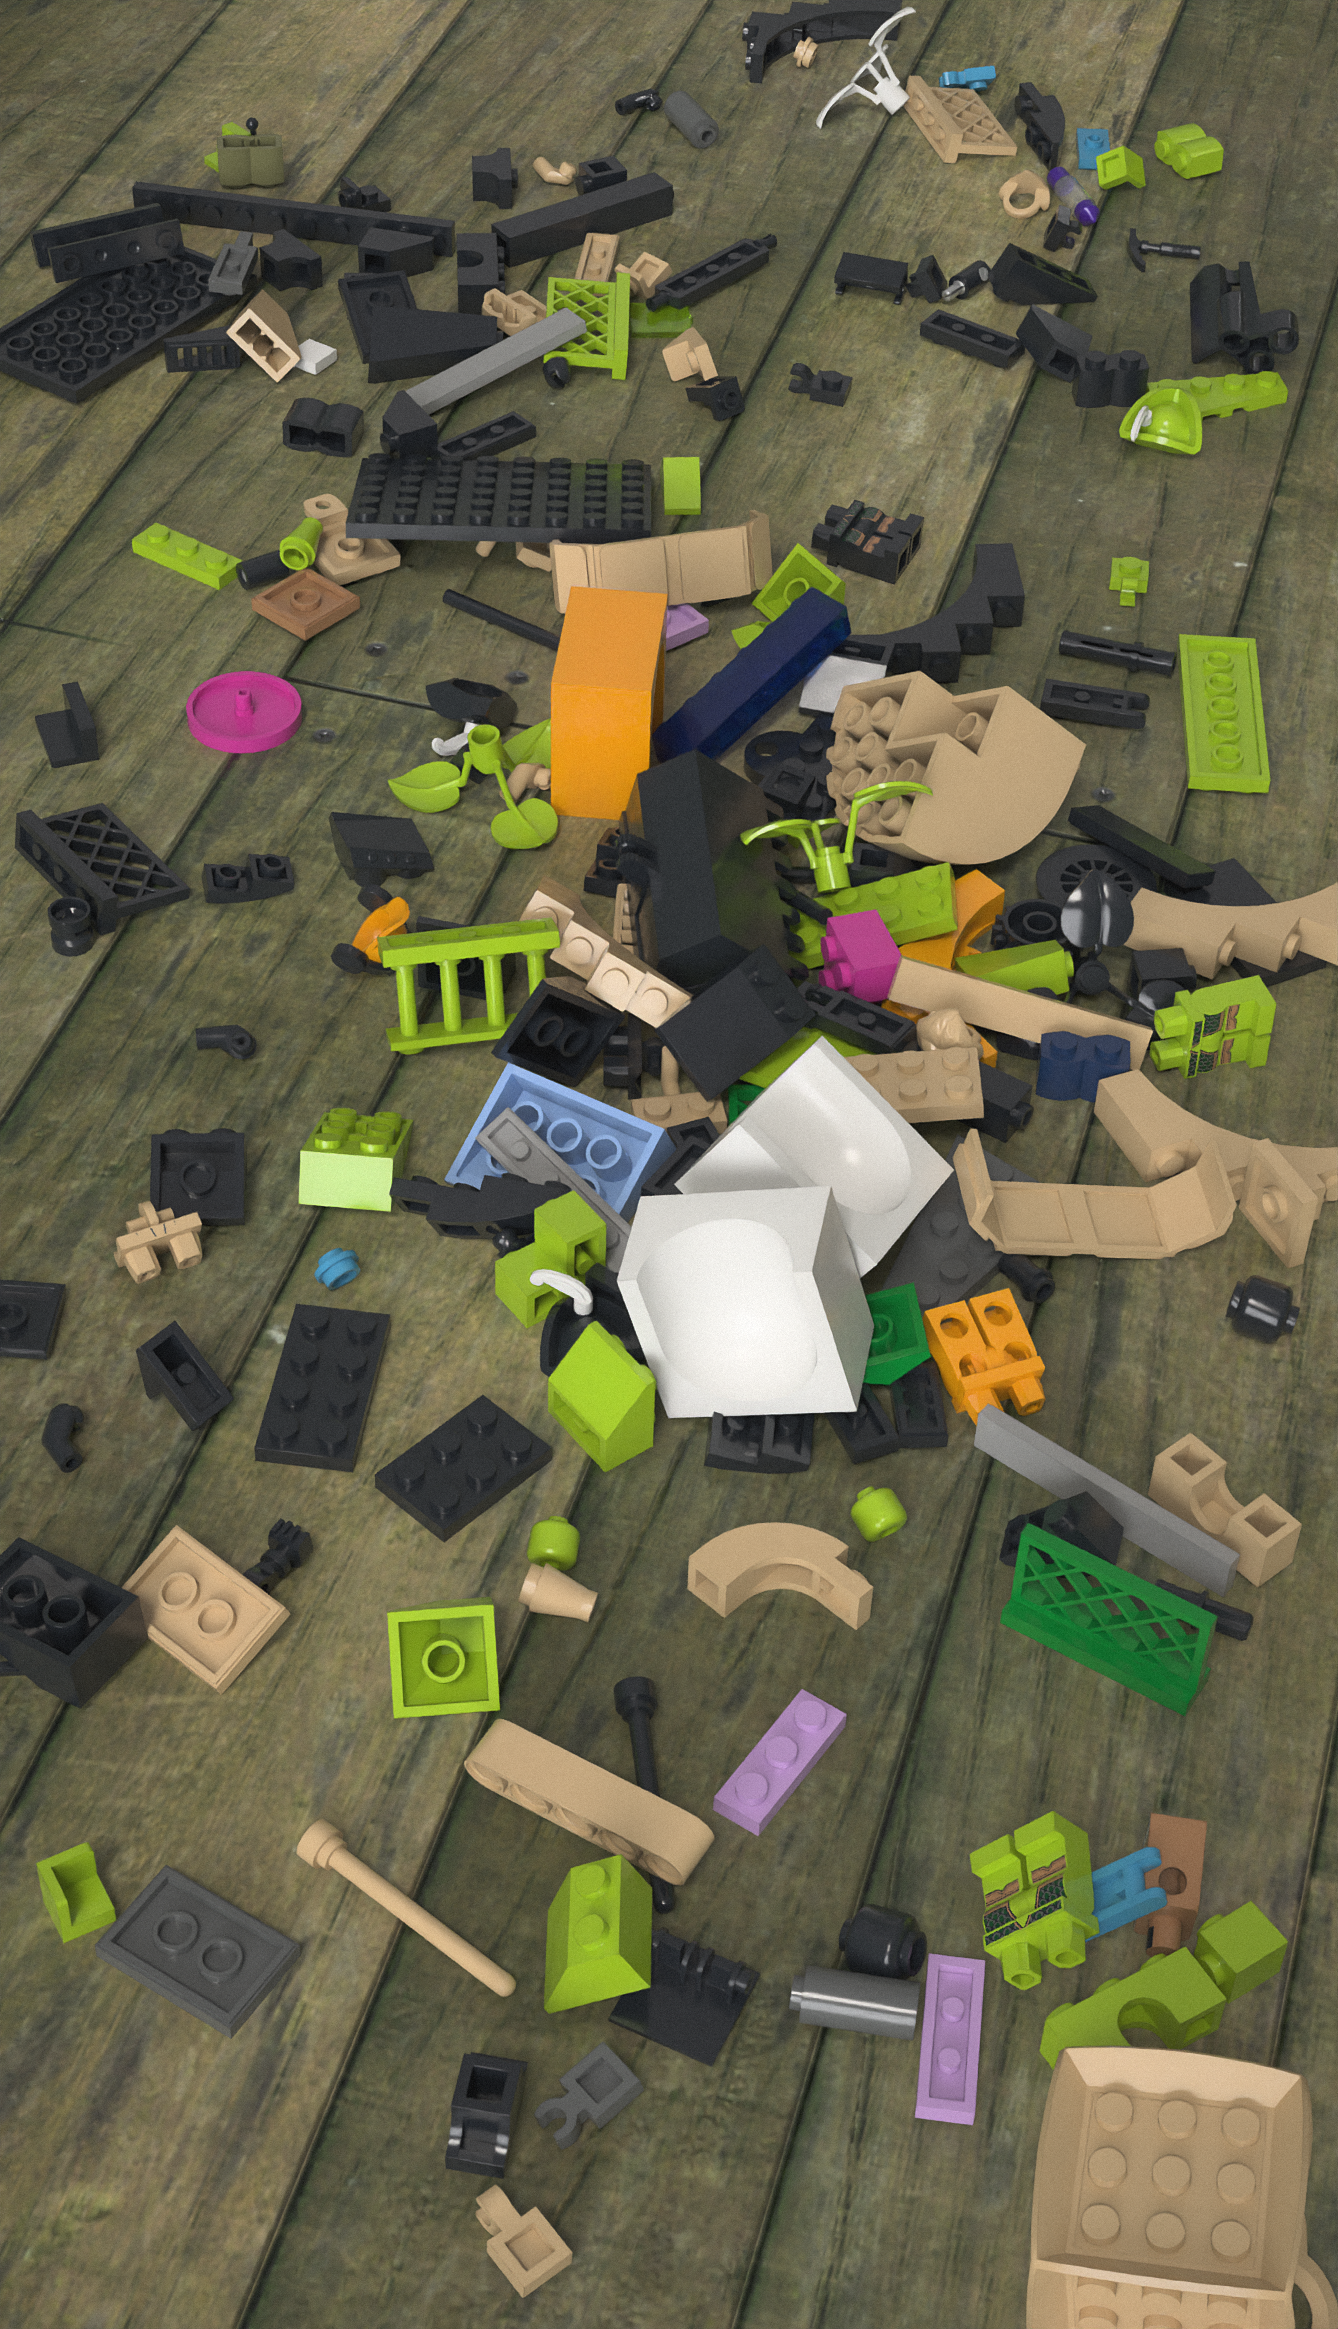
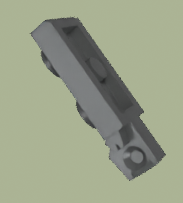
M240 231L235 244L224 243L209 277V292H218L228 296L243 295L258 260V248L253 246V232Z

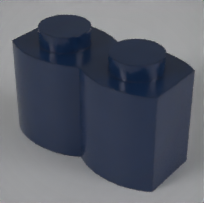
M1067 1031L1041 1034L1036 1068L1035 1094L1051 1100L1067 1101L1081 1098L1095 1103L1099 1080L1129 1072L1131 1063L1130 1041L1113 1035H1097L1085 1038Z

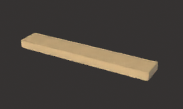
M900 955L887 995L891 1001L929 1012L955 1008L960 1011L964 1022L1040 1043L1041 1034L1067 1031L1085 1038L1097 1035L1120 1037L1130 1041L1131 1070H1140L1153 1033L1151 1027L902 955Z

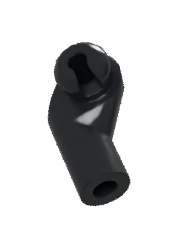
M237 1024L195 1028L197 1050L220 1048L232 1057L242 1060L251 1057L256 1051L257 1043L255 1038Z

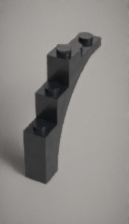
M829 0V3H824L823 5L792 2L789 13H784V15L752 11L749 23L744 22L742 41L747 42L745 70H750V82L762 84L766 69L780 58L794 52L800 40L805 42L808 37L813 38V42L816 44L841 40L871 39L885 21L902 10V0ZM901 20L886 34L884 40L897 41Z
M975 544L972 569L973 580L954 604L933 618L889 633L850 636L895 643L892 675L921 671L936 683H958L961 655H990L993 627H1021L1025 593L1013 544Z

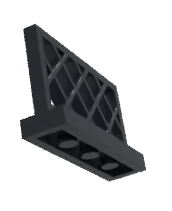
M103 803L42 819L32 810L16 813L15 849L62 897L74 896L88 902L91 908L90 925L100 935L115 932L116 919L189 899L190 888ZM99 819L105 825V827L88 824L86 822ZM58 830L70 834L69 836L55 834L53 831ZM83 835L98 838V842L78 839L77 836ZM108 840V841L123 843V844H125L127 847H126V848H123V847L108 845V844H105V843H106V841ZM73 851L91 854V857L78 856ZM99 856L118 859L120 860V863L117 864L103 860H98ZM128 862L143 864L148 867V870L127 866ZM94 872L112 875L113 878L112 880L101 878ZM121 877H122V878H127V879L142 881V884H141V886H140V885H135V884L120 882V880H121ZM151 883L169 887V889L160 890L150 888L149 886ZM116 894L134 898L119 902Z

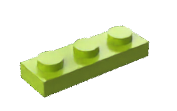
M154 523L132 539L134 553L218 590H221L237 578L236 564L243 561L159 523Z

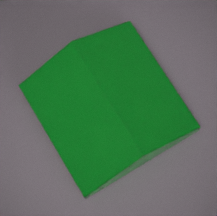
M914 1282L865 1295L874 1323V1329L863 1383L890 1385L931 1357Z

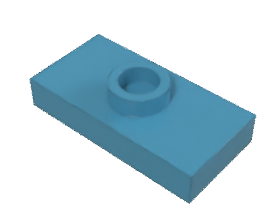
M1077 128L1076 149L1078 169L1097 170L1096 156L1110 151L1108 129Z

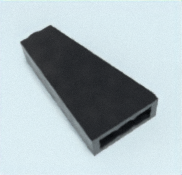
M373 305L368 383L376 384L437 375L503 341V332L497 331V317Z

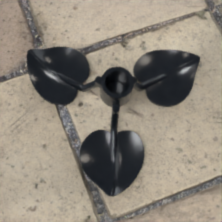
M1092 869L1068 896L1061 910L1060 925L1067 939L1080 948L1094 946L1093 951H1089L1087 956L1080 957L1073 963L1074 976L1070 977L1072 983L1069 984V991L1064 1002L1072 1004L1079 990L1088 995H1096L1104 990L1110 992L1133 1008L1128 1012L1124 1020L1151 1027L1153 1033L1147 1050L1150 1051L1151 1042L1165 1040L1161 1039L1155 1030V1010L1173 1007L1175 992L1184 991L1185 989L1170 980H1156L1143 986L1139 992L1138 1000H1135L1109 982V971L1097 957L1101 954L1103 945L1119 947L1127 942L1134 927V913L1131 903L1122 888L1103 872ZM1034 987L1026 990L1030 993L1058 1000L1056 994L1047 987ZM997 1031L996 1047L999 1051L1030 1060H1038L1040 1043Z

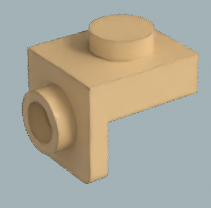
M643 252L630 269L618 264L615 272L616 274L617 272L630 273V296L634 297L636 295L647 300L655 294V286L665 281L672 274V269L669 263Z

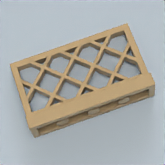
M909 75L905 92L910 96V99L903 107L944 163H956L958 153L1016 155L1018 147L974 89L928 87L921 76Z

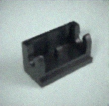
M843 252L834 276V283L838 284L835 294L842 295L846 285L896 294L893 304L901 305L907 292L906 284H908L909 263Z

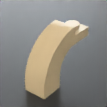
M771 1522L742 1526L713 1538L689 1556L687 1589L724 1618L747 1599L758 1593L773 1589H789L813 1597L857 1630L870 1619L873 1586L868 1583L867 1579L860 1572L850 1570L847 1567L849 1546L827 1533L803 1525Z

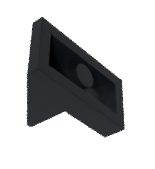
M173 1321L136 1349L148 1398L151 1399L163 1392L191 1431L202 1425L234 1399L176 1321Z

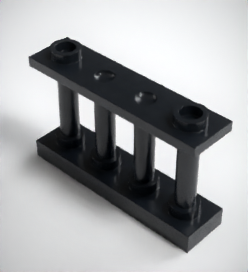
M158 203L29 232L36 265L39 268L51 265L55 283L185 254L179 220L164 221L161 205Z

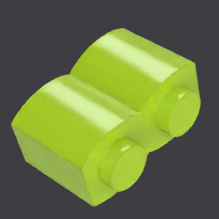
M1189 123L1157 132V141L1154 146L1156 156L1165 164L1172 165L1175 172L1181 177L1190 179L1222 170L1224 153L1222 145L1214 137L1206 136L1197 124Z

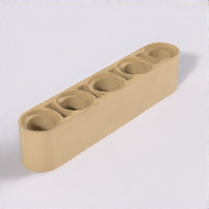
M504 1719L494 1721L464 1761L467 1772L484 1787L615 1855L622 1854L628 1862L674 1885L681 1886L686 1882L714 1841L715 1836L712 1830L695 1815Z

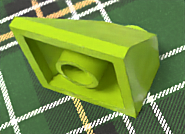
M491 1597L438 1600L387 1611L394 1719L500 1710L494 1606Z

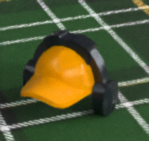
M365 884L357 898L360 904L372 913L360 926L352 944L339 943L334 947L330 957L336 966L348 973L359 974L363 971L374 975L387 974L391 976L395 971L391 967H383L378 954L377 937L412 933L406 924L410 914L409 906L401 897L393 899L392 895L380 886Z

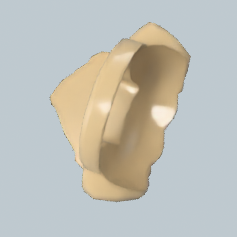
M1024 170L1010 177L998 193L1003 201L1004 211L1009 216L1018 219L1031 217L1040 208L1043 211H1047L1050 204V190L1047 183L1032 170ZM1018 193H1031L1035 196L1033 204L1025 209L1013 207L1010 204V198Z
M948 1008L932 1011L929 1016L919 1019L916 1024L917 1042L923 1051L944 1050L952 1047H977L978 1059L984 1053L983 1046L980 1044V1034L964 1023L958 1009Z

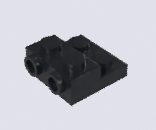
M219 1128L210 1131V1133L190 1134L186 1130L172 1129L165 1131L163 1134H151L150 1202L156 1212L171 1208L175 1219L197 1212L202 1226L245 1225V1190L247 1189V1144L245 1133H236V1131L231 1129Z

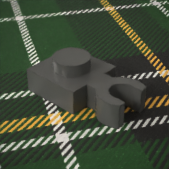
M602 2042L559 2079L566 2095L562 2098L555 2097L542 2102L536 2109L534 2116L542 2129L556 2118L566 2119L563 2127L553 2134L557 2145L562 2150L576 2142L581 2133V2124L588 2118L601 2129L642 2093L644 2089L636 2075Z

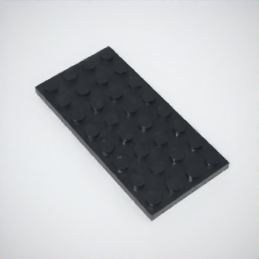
M184 246L185 254L82 277L0 328V371L77 404L163 349V339L186 334L256 289L257 275L251 274L243 295L228 296L218 292H209L208 281L217 259Z

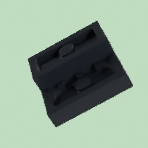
M714 1411L712 1417H709L704 1466L722 1470L765 1474L807 1471L811 1457L814 1413L723 1416V1414Z

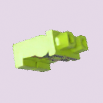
M1259 975L1201 988L1192 994L1188 990L1175 992L1173 1007L1155 1010V1030L1160 1038L1165 1040L1151 1042L1150 1058L1158 1071L1177 1067L1184 1079L1196 1077L1197 1072L1208 1073L1219 1065L1246 1061L1249 1068L1266 1066L1271 1039L1269 1033H1272L1277 1003Z
M1051 1811L1014 1830V1837L1007 1834L970 1853L972 1873L982 1878L986 1907L983 1914V1926L986 1932L983 1935L984 1951L1001 1960L1004 1980L1021 1990H1027L1041 1983L1042 1972L1040 1962L1048 1959L1049 1962L1059 1968H1072L1086 1961L1085 1940L1100 1933L1098 1918L1092 1915L1094 1910V1892L1087 1832L1055 1811Z

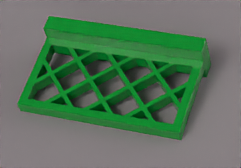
M1028 1523L1021 1532L1011 1598L1002 1609L1000 1623L1186 1716L1209 1679L1211 1668L1207 1667V1661L1218 1616ZM1034 1547L1048 1553L1055 1563L1046 1565ZM1082 1572L1096 1577L1102 1586L1093 1588ZM1065 1575L1075 1591L1066 1592L1056 1577ZM1128 1595H1133L1143 1600L1149 1610L1139 1611ZM1112 1599L1122 1614L1112 1615L1102 1600ZM1176 1619H1181L1199 1628V1633L1187 1635ZM1159 1622L1169 1638L1160 1639L1149 1624Z

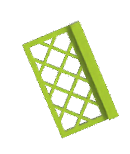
M617 272L616 282L548 277L546 318L558 312L557 310L561 308H568L585 320L587 332L561 345L568 350L567 352L551 350L544 354L543 363L554 357H563L568 360L570 365L612 369V379H626L630 273ZM556 290L569 291L570 293L564 296ZM596 293V294H607V295H605V296H603V297H601V298L598 299L597 297H595V296L592 295V294ZM583 300L587 304L584 306H579L574 302ZM598 310L604 315L597 318L591 313ZM598 330L603 334L596 337L590 332ZM580 338L586 343L577 345L573 341ZM597 349L604 355L591 354L589 352Z

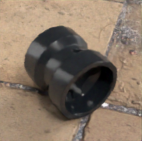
M74 896L63 897L52 902L48 907V921L52 928L51 943L55 952L63 956L72 957L90 951L94 945V932L90 925L91 908L88 902Z

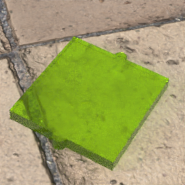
M629 303V325H631L632 338H677L687 329L691 328L693 324V316L689 315V306L678 310L668 305L652 312V310H648L646 303Z

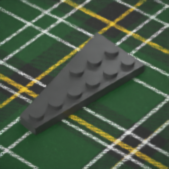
M957 1135L945 1159L954 1171L936 1191L933 1198L919 1212L881 1289L883 1291L914 1282L922 1317L926 1310L963 1300L967 1303L970 1298L1000 1273L997 1265L999 1259L1004 1254L1002 1251H995L993 1241L990 1238L988 1241H985L969 1225L953 1162V1156L960 1143L963 1144L965 1138ZM982 1149L990 1181L1040 1183ZM949 1318L943 1320L940 1324L945 1323Z

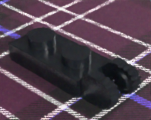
M817 983L810 985L805 990V1001L816 1014L804 1025L807 1028L817 1027L876 1054L900 1053L916 1037V1024L914 1021L842 990L839 992Z

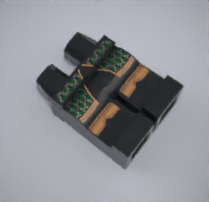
M854 500L848 509L832 504L825 516V524L818 523L813 530L811 548L828 553L827 565L837 567L840 564L848 570L895 585L907 568V565H909L920 549L924 517L910 513L906 520L897 519L885 515L880 509L875 507L864 508L865 503Z

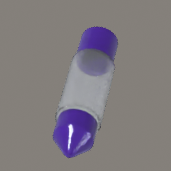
M1053 168L1048 173L1047 183L1054 191L1055 196L1065 207L1071 209L1073 218L1078 220L1083 226L1094 224L1100 215L1095 201L1065 168Z

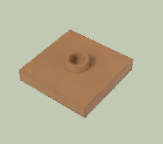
M308 567L251 598L253 611L305 641L360 609L359 596Z

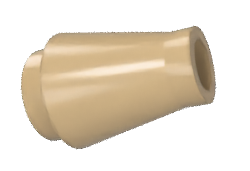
M532 1563L518 1602L529 1606V1612L576 1618L589 1622L599 1593L587 1589L548 1563L544 1567Z

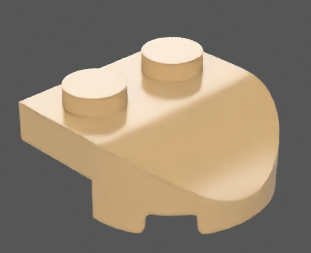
M494 288L484 295L482 315L496 316L497 327L512 336L545 319L547 306L523 290L506 296Z

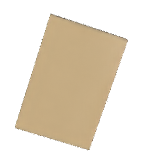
M177 1525L121 1587L139 1596L148 1638L220 1695L227 1690L291 1615L286 1607Z

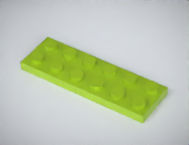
M1179 634L1177 656L1188 789L1268 793L1271 780L1256 639Z

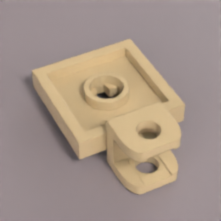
M323 494L304 501L305 515L317 519L323 526V532L320 535L313 564L325 578L340 586L400 566V553L388 539L346 538L348 509L336 496ZM319 506H327V507H329V508H327V509H319V508H317V507H319Z

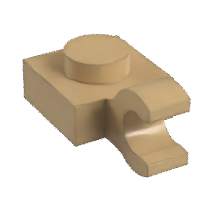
M496 2184L476 2198L477 2203L481 2207L476 2211V2217L483 2227L494 2236L487 2241V2253L522 2298L529 2295L572 2263L573 2252L536 2206L523 2216H520L505 2193Z

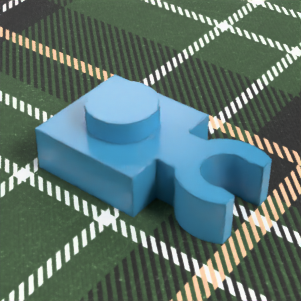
M995 66L968 68L961 72H944L942 77L938 78L939 87L974 89L975 92L984 91L996 79Z

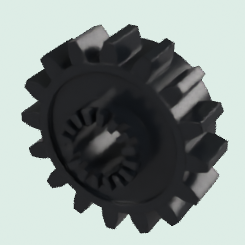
M1027 899L1017 902L1011 907L1007 906L1005 907L1004 915L997 914L995 925H992L990 944L994 945L993 951L1056 940L1064 949V952H1070L1072 961L1075 962L1081 957L1083 948L1072 944L1064 935L1060 925V915L1063 906L1050 900Z

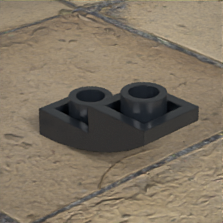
M619 827L607 828L597 843L596 859L585 875L583 891L616 897L617 886L619 884H626L624 875L621 876L616 867L619 855L614 850V842L617 836H620Z
M248 854L245 867L231 864L204 863L201 875L206 903H240L266 899L293 890L295 884L290 858L274 854Z

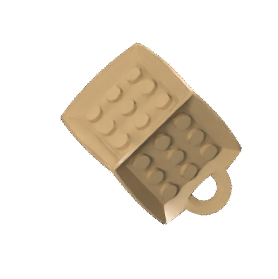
M1136 2046L1065 2047L1059 2051L1048 2091L1037 2151L1031 2221V2263L1026 2301V2329H1295L1292 2303L1294 2283L1303 2291L1309 2302L1312 2313L1311 2329H1338V2303L1335 2294L1323 2271L1308 2256L1307 2224L1304 2212L1313 2141L1312 2104L1307 2079L1302 2074L1261 2063L1187 2050Z

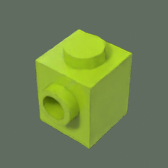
M1249 1901L1225 1917L1222 1914H1217L1208 1919L1197 1932L1198 1940L1193 1956L1227 1998V2004H1230L1280 1972L1288 1941L1252 1901Z

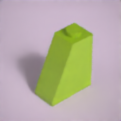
M1056 940L954 958L956 971L1024 991L1034 987H1047L1056 995L1069 991L1068 977L1074 976L1071 954L1069 951L1064 952V949Z

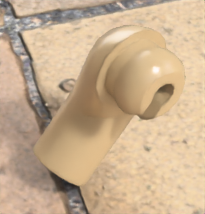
M538 157L533 163L534 170L544 181L569 185L574 181L573 176L577 173V168L566 161L561 163L560 169L554 168L544 157Z

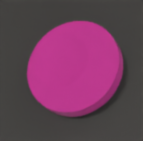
M240 671L213 677L199 685L190 694L186 704L187 723L192 735L199 742L210 748L229 753H255L277 747L289 740L298 731L302 722V704L297 690L284 679L262 672Z

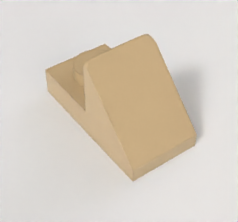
M694 327L687 329L662 350L673 381H678L698 372L705 381L718 376L708 345Z

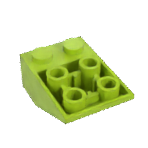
M333 1108L330 1112H324L300 1151L299 1204L391 1212L395 1201L390 1197L389 1191L394 1177L402 1179L413 1129V1120L402 1119L401 1114L389 1111L377 1112L374 1116L357 1115V1111L350 1108Z

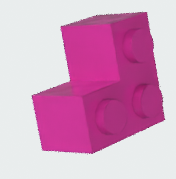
M875 909L827 918L826 936L821 938L820 943L824 959V970L819 971V985L827 986L839 992L842 990L874 1005L882 1004V1000L888 999L887 995L901 953L878 911Z

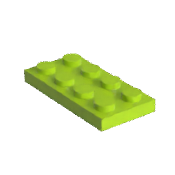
M950 862L936 866H927L910 873L886 877L880 881L854 888H845L839 892L813 898V900L833 912V917L876 909L896 946L958 930L955 878ZM797 910L800 914L801 922L797 926L790 925V931L804 940L805 950L801 953L789 950V955L804 963L808 969L824 965V959L820 943L821 938L826 936L827 925H822Z

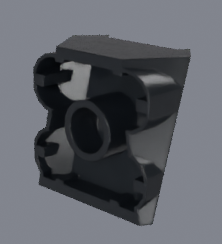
M331 812L329 822L335 852L349 880H354L357 885L361 887L365 884L381 886L385 883L387 876L397 875L404 879L421 877L425 872L434 871L430 852L412 819Z

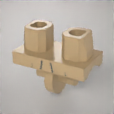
M149 1200L139 1203V1218L126 1222L129 1234L116 1238L117 1252H114V1258L119 1268L126 1266L137 1284L152 1280L160 1275L161 1267L157 1260V1255L171 1251L178 1269L198 1265L201 1263L203 1255L199 1239L202 1223L198 1213L195 1212L175 1219L171 1208L156 1212Z

